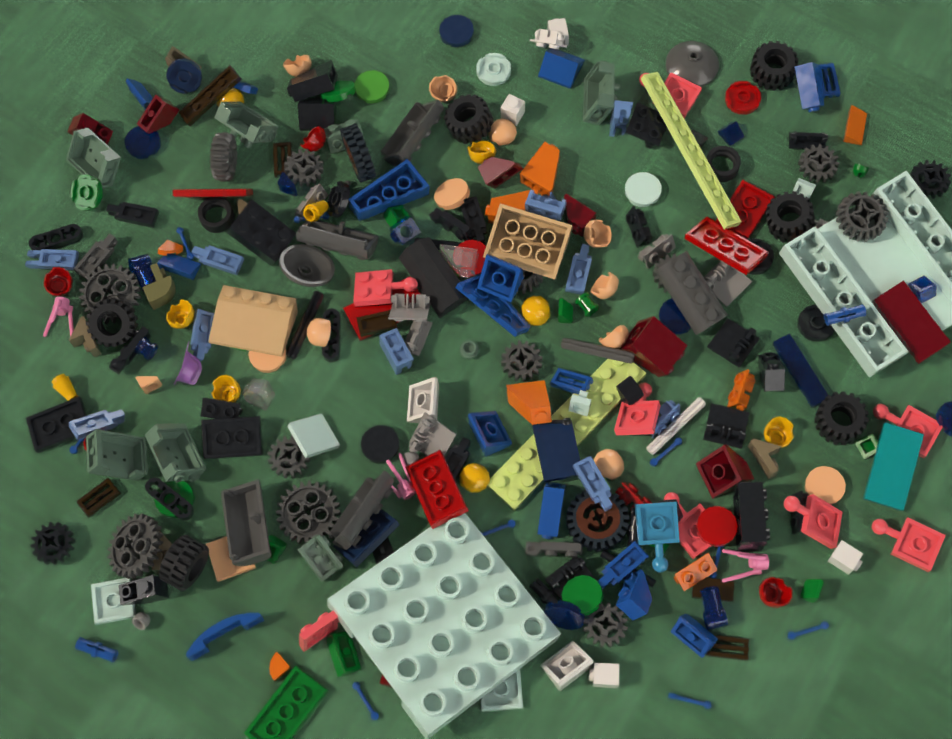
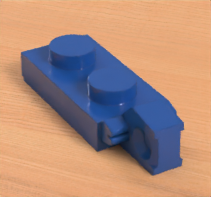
M634 541L604 567L605 569L602 571L604 576L597 582L602 590L610 583L614 586L621 582L649 556Z

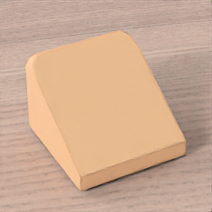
M157 376L135 377L145 394H149L163 385Z

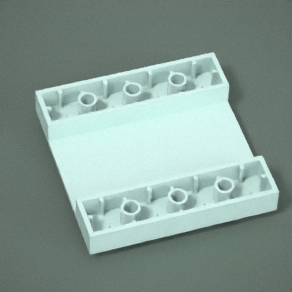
M907 171L883 184L873 193L875 200L881 198L880 205L885 204L883 210L888 211L886 217L889 218L886 228L882 230V234L876 236L874 240L869 239L867 242H864L861 239L857 242L856 237L849 240L850 234L843 235L844 229H838L841 223L836 222V217L817 229L815 226L785 244L779 252L823 315L839 311L843 307L851 308L861 304L865 306V317L851 319L847 323L831 324V326L869 378L909 353L872 304L875 298L904 280L942 331L952 325V229ZM855 206L849 209V214L853 213ZM875 219L870 221L869 228L875 225Z
M466 513L452 518L434 529L429 527L327 599L329 609L331 611L334 610L338 616V621L351 639L353 637L357 639L402 700L401 706L425 739H429L556 642L561 635Z

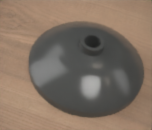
M686 41L677 44L669 51L665 66L668 75L670 73L676 74L702 87L709 84L716 77L719 60L714 50L708 45L697 41Z
M303 244L292 245L283 250L280 255L279 266L288 279L298 285L318 287L327 284L333 278L335 266L332 259L316 247Z

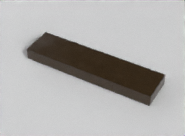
M229 65L178 113L187 125H193L240 82L242 78Z

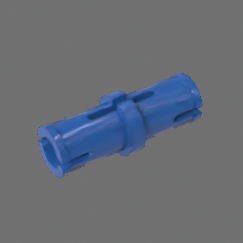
M863 304L851 308L843 307L839 311L825 313L824 320L827 326L839 322L847 323L851 319L865 317L866 308Z
M79 637L75 645L76 650L91 654L93 658L105 659L111 663L116 661L119 653L118 650L103 646L101 642L95 643L83 637Z

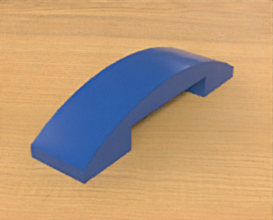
M244 613L226 618L204 631L190 646L186 656L190 661H194L210 652L207 644L241 624L247 631L265 620L260 613Z

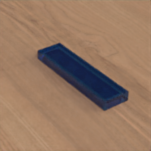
M788 334L773 341L772 345L811 408L820 405L828 394L792 336Z

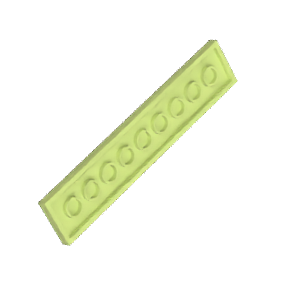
M607 359L590 376L593 378V383L590 384V389L586 390L588 392L586 398L591 399L588 416L569 411L570 397L551 416V419L563 420L564 418H571L578 446L621 402L616 386L629 376H632L638 384L646 376V372L634 362L630 364ZM534 434L490 478L487 486L514 511L544 481Z

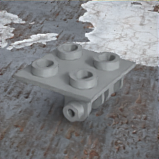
M720 261L704 277L716 298L726 307L752 283L743 273L723 261Z
M395 293V295L391 296V303L393 304L388 319H394V321L398 322L404 320L422 322L427 320L430 309V296L416 294V303L415 294H412V303H409V294L406 295V302L405 294Z
M425 412L409 442V451L415 453L421 451L428 456L441 450L445 457L456 433Z

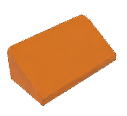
M851 105L848 112L843 142L862 145L867 113Z

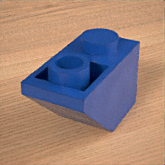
M640 569L634 573L631 572L625 577V583L618 594L619 598L616 606L631 620L646 615L652 602L644 571Z

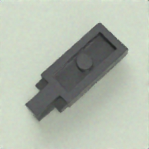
M109 233L104 241H96L75 266L74 271L85 279L86 275L92 276L91 270L98 272L97 267L101 268L113 254L114 247L118 243L116 237Z
M526 542V555L533 557L545 553V556L549 557L565 554V557L577 558V555H582L583 550L581 543Z

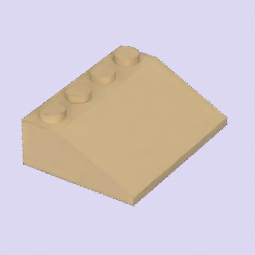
M500 203L483 258L489 254L522 268V270L555 280L573 227L567 223Z
M223 285L217 300L208 342L282 357L298 314L296 298Z

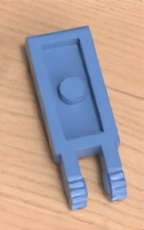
M29 250L27 256L39 259V261H26L25 266L30 269L63 267L66 270H74L78 263L79 253L76 250Z

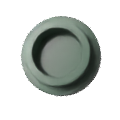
M467 340L460 345L462 357L472 359L477 356L479 348L474 341Z

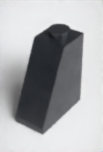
M332 60L290 80L287 91L289 96L293 97L294 102L334 90L338 74Z

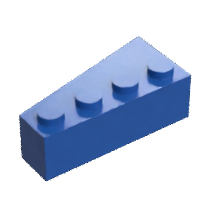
M406 159L349 198V208L358 220L362 221L385 212L389 207L404 205L429 195L430 186L411 162Z

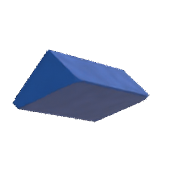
M127 78L125 82L129 90L146 110L153 97L142 83Z
M167 254L157 263L160 269L164 268L165 271L194 280L201 266V263L175 254Z
M689 614L681 615L671 630L673 635L701 658H704L718 640L716 636Z

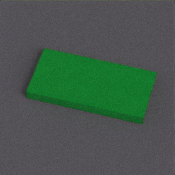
M295 665L243 734L250 739H293L328 693V689Z

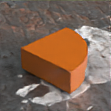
M166 240L158 248V254L167 256V254L176 253L177 255L183 252L184 246Z
M278 652L273 655L269 665L270 675L274 681H277L291 668Z

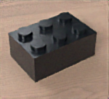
M252 199L246 204L226 231L227 234L270 266L276 263L283 250L287 248L296 235V232Z
M738 482L733 492L734 516L738 524L736 533L737 551L761 552L764 546L767 545V540H770V529L766 528L769 513L768 508L764 506V501L767 500V490L763 489V482Z

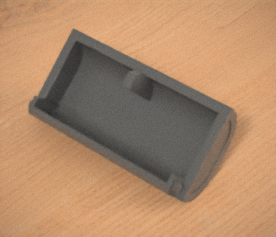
M439 100L422 105L420 102H415L382 148L381 154L384 155L383 159L393 166L399 165L406 159L411 161L413 152L418 151L422 146L420 142L423 138H427L432 131L430 128L440 121V114L444 110L443 104Z
M319 220L316 222L306 221L296 233L297 241L303 242L305 245L322 247L326 251H337L341 255L356 256L360 260H369L376 250L379 238L377 235L346 228L343 221L340 222L339 226Z
M687 251L655 270L695 335L728 315Z
M384 470L374 481L371 477L366 478L328 533L329 538L334 539L332 541L334 545L342 549H348L351 545L355 547L360 541L361 536L358 534L362 529L367 530L372 523V520L369 518L373 513L377 515L383 506L380 503L383 497L387 499L394 490L391 488L394 479L388 472Z
M258 479L227 490L224 489L221 492L229 557L232 560V564L248 566L269 559L271 557L261 481Z

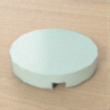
M486 54L485 57H481L476 65L477 76L486 85H501L511 75V63L502 54Z
M647 172L633 174L625 184L626 198L629 199L630 203L638 207L651 206L661 196L659 179Z

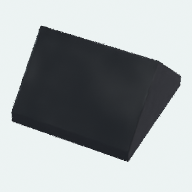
M322 98L300 100L298 103L299 130L311 131L317 126L324 129L335 124L337 102H327V99L324 101Z

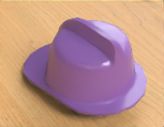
M188 341L183 365L174 385L177 381L195 385L201 374L202 365L200 360L188 352L190 341Z

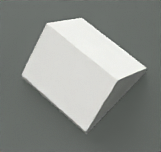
M433 377L409 386L407 422L419 423L425 412L437 420L439 400L438 378Z
M571 641L540 666L560 692L588 671L589 668H592L594 661L574 641Z

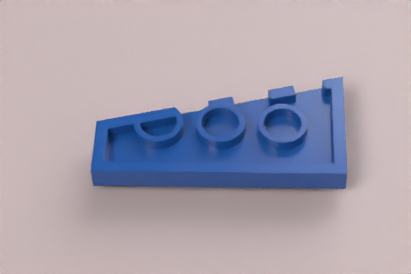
M480 275L459 282L455 287L514 337L526 333L531 326L509 301L477 288Z

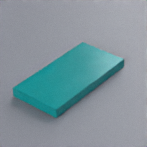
M886 422L883 423L863 496L864 500L904 511L924 434Z

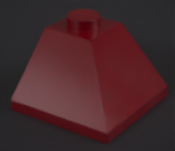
M723 445L695 463L712 499L734 491L738 482H751L755 479L747 462L728 445Z

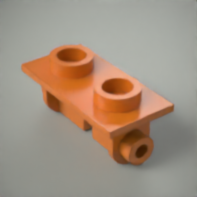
M749 369L735 376V384L728 396L729 402L727 407L737 406L736 409L742 411L747 408L750 396L744 392L752 393L756 381L755 375L750 374Z
M707 553L676 572L674 580L677 584H680L683 591H686L718 569L710 554Z

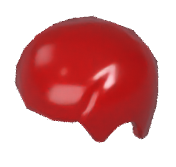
M320 126L314 127L308 136L303 138L305 144H300V146L308 149L309 152L319 151L326 141L325 130Z
M53 267L49 273L45 274L44 287L52 296H64L72 289V277L63 267Z
M769 577L763 580L759 586L760 599L768 607L779 608L785 606L792 599V588L784 583V579Z

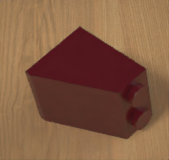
M655 316L638 321L630 331L626 343L619 349L633 352L635 363L657 377L672 373L675 368L674 364L684 356V350L688 345Z

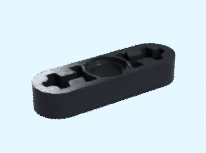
M77 224L66 225L33 236L29 240V247L32 250H54L80 241L83 238V231ZM54 236H61L58 242L54 243L51 241Z
M334 308L327 309L323 314V319L329 320L331 315L335 316L333 319L334 326H331V331L336 332L337 336L334 339H329L327 345L322 347L324 359L331 363L337 361L340 357L341 317L338 310ZM329 345H332L333 351L335 352L332 354V356L328 355V353L330 352Z
M151 478L146 482L145 489L147 493L182 521L192 518L194 514L192 505L159 478ZM153 484L157 485L163 492L160 494L158 491L153 490L151 486ZM173 494L175 500L171 504H166L164 502L165 497ZM179 504L184 509L187 508L188 513H182L176 506Z

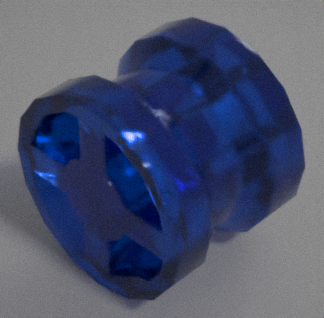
M144 337L137 344L135 353L138 355L142 354L144 359L149 361L158 351L159 345L151 343L147 337Z

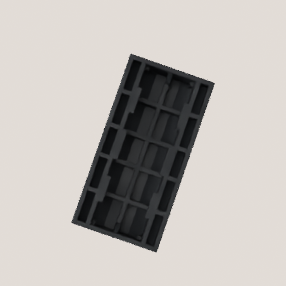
M430 237L417 240L400 255V261L410 276L417 280L421 292L426 294V296H430V305L439 318H442L468 300L465 295L455 288L460 280Z

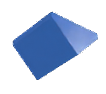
M549 49L545 52L538 77L571 89L585 59L561 50Z
M487 254L477 288L512 302L524 279L523 270L516 265Z
M496 411L468 414L469 425L485 457L512 445Z

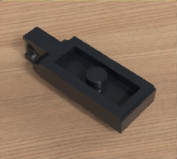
M477 196L466 198L460 206L465 224L470 227L473 237L485 245L484 234H487V228Z
M127 202L119 203L118 206L108 204L106 208L108 215L114 216L116 220L154 228L159 214L156 208Z
M436 207L429 214L430 219L435 224L440 223L446 231L454 233L459 240H473L470 227L447 211L443 212Z
M143 326L140 330H136L132 336V341L121 349V355L112 360L109 369L119 375L151 337L149 330Z
M465 437L462 438L459 445L454 444L445 457L455 481L470 455L468 449L471 445V440Z

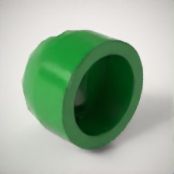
M855 163L853 167L854 176L856 177L860 173L859 178H863L866 176L869 167Z

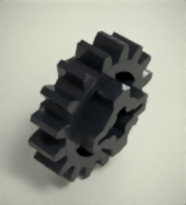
M925 160L924 164L919 162L917 167H913L910 174L926 197L930 195L932 199H935L936 195L941 197L943 193L947 192L951 184L949 180L951 174H946L948 168L942 169V163L936 165L935 160H933L932 164L928 160Z
M49 522L48 527L42 524L41 531L35 530L37 536L31 537L35 542L30 545L34 549L32 555L37 557L39 562L43 561L46 565H49L51 562L55 566L58 560L64 563L63 557H71L68 552L75 549L71 546L72 543L76 542L72 538L74 533L66 525L62 526L60 522H57L56 525ZM50 540L52 542H55L57 547H55L54 545L52 546L51 543L48 541Z

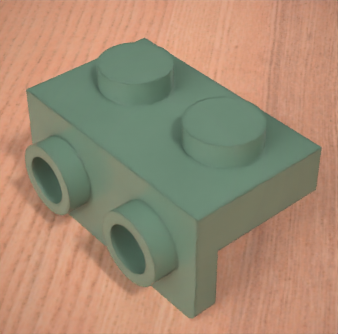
M358 119L348 120L345 123L333 124L328 126V128H324L331 153L346 150L340 129L356 123L362 133Z
M315 535L297 550L319 580L323 582L335 571L344 567L341 563L343 559L336 551L333 553L329 547L331 543L324 535L322 537L321 535Z

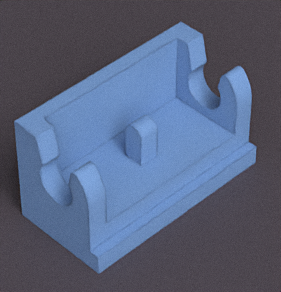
M615 100L614 109L610 117L609 136L614 137L616 128L622 129V136L625 134L633 102Z
M530 190L525 202V211L561 221L567 202L565 199L558 201L535 194L534 190Z
M395 328L379 335L380 346L395 374H400L402 372L401 369L406 366L409 369L414 359L398 329Z

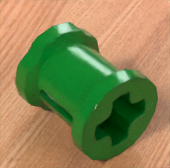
M588 292L583 293L575 300V304L583 309L586 317L592 316L599 310V305L591 300Z

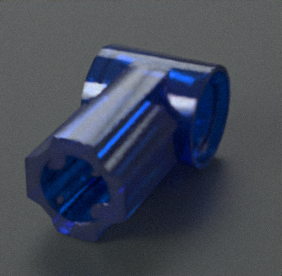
M148 254L128 259L130 271L136 275L142 291H144V286L156 281L150 267L152 265L151 259Z
M710 586L701 589L700 593L704 607L703 619L706 629L710 630L728 626L727 614L724 607H722L719 588L717 586Z

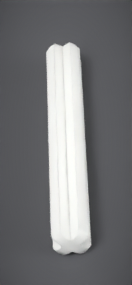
M698 397L646 447L647 451L654 455L706 405V402L701 397Z

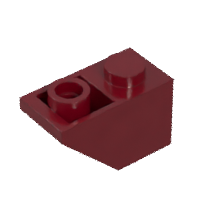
M85 113L73 117L67 133L73 135L76 130L89 128L107 145L113 133L111 129Z

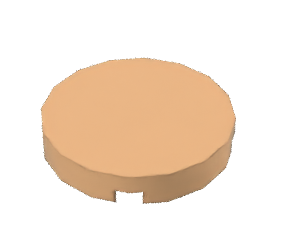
M449 179L437 188L434 199L438 207L444 210L455 209L461 206L466 198L468 199L470 189L463 179Z
M285 347L282 357L249 351L248 356L251 364L258 371L271 373L280 369V366L285 363L287 351Z
M821 466L816 467L808 474L804 488L808 496L814 494L832 505L841 500L845 493L846 483L839 471L832 467Z

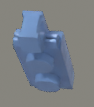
M582 244L580 254L575 253L573 256L565 292L579 295L585 292L592 263V256L588 255L589 245Z
M210 245L209 247L205 246V249L194 246L192 250L194 257L198 258L199 262L204 265L234 275H238L244 262V257Z
M197 309L194 315L190 346L191 350L194 351L193 355L201 362L204 360V354H207L211 348V343L208 340L214 313Z
M122 409L112 413L103 410L70 421L69 428L75 438L80 440L86 438L95 429L107 431L117 427L125 421V414Z
M589 456L573 464V469L594 503H600L604 511L611 509L613 504L609 499L611 496L610 487L592 457Z

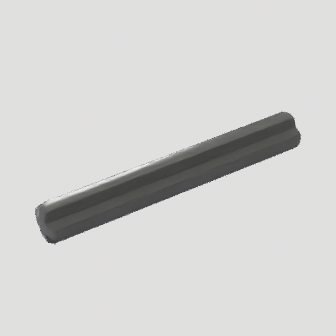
M566 337L561 341V348L625 363H633L635 357L633 352Z

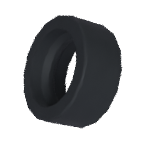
M717 146L711 149L706 157L719 182H728L737 176L741 160L738 152L733 148ZM716 157L729 158L733 162V168L729 171L716 170L712 166V160Z
M207 198L198 208V217L201 225L211 233L226 231L234 222L233 209L225 198ZM215 207L226 209L227 214L221 221L211 223L206 220L205 216L210 209Z

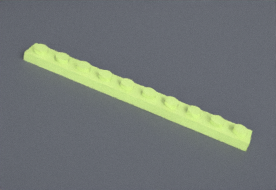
M658 72L644 74L641 77L643 85L723 229L738 226L742 222L661 76Z

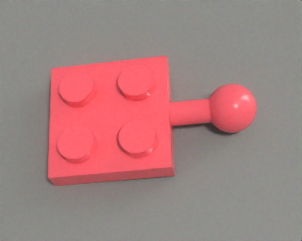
M643 73V74L640 76V78H639V83H640L643 87H645V86L643 85V83H642V81H641V77H642L644 74H649V73ZM670 73L664 84L685 119L702 92V87Z
M392 269L355 273L353 303L355 307L390 304L393 290L405 289L408 292H413L417 289L418 282L413 277H408L402 282H393Z
M643 382L638 385L643 391L644 396L632 405L621 402L614 428L616 436L654 434L661 405L659 400L646 401V398L652 393L650 384Z
M877 404L873 408V415L877 419H887L896 424V426L924 434L918 455L923 459L927 456L944 424L910 405L906 407L901 418L889 412L888 407L884 404Z
M669 492L664 496V500L676 499L683 514L682 519L678 522L680 544L694 560L713 546L703 542L696 529L698 517L705 508L700 503L689 512H686L679 503V496L674 492Z
M814 494L807 496L806 507L801 505L799 499L795 496L785 498L783 505L787 511H797L804 515L801 528L802 533L830 549L837 548L843 514L841 510Z
M908 517L905 519L900 532L889 527L883 519L874 520L871 526L875 534H887L897 539L891 555L926 572L931 571L946 536Z
M334 610L330 613H323L318 617L317 622L312 625L309 623L300 630L299 646L303 652L338 629V616Z

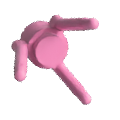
M55 298L51 315L43 333L44 337L47 336L56 315L65 316L66 313H68L71 337L74 331L73 306H70L68 298Z
M399 453L398 456L407 479H402L389 459L386 460V463L400 482L397 485L398 490L393 485L391 486L394 489L393 492L399 499L407 500L416 494V491L405 468L407 465L403 455Z
M722 549L723 553L748 559L749 567L753 568L752 571L722 579L723 583L751 575H761L762 570H767L769 567V557L767 554Z

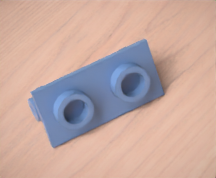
M670 400L660 407L659 414L661 416H658L652 438L660 435L667 428V425L680 415L679 403L676 405Z

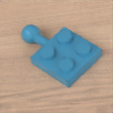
M677 502L635 504L638 545L655 544L656 558L652 562V567L657 572H664L669 564L668 560L664 557L663 544L680 543Z

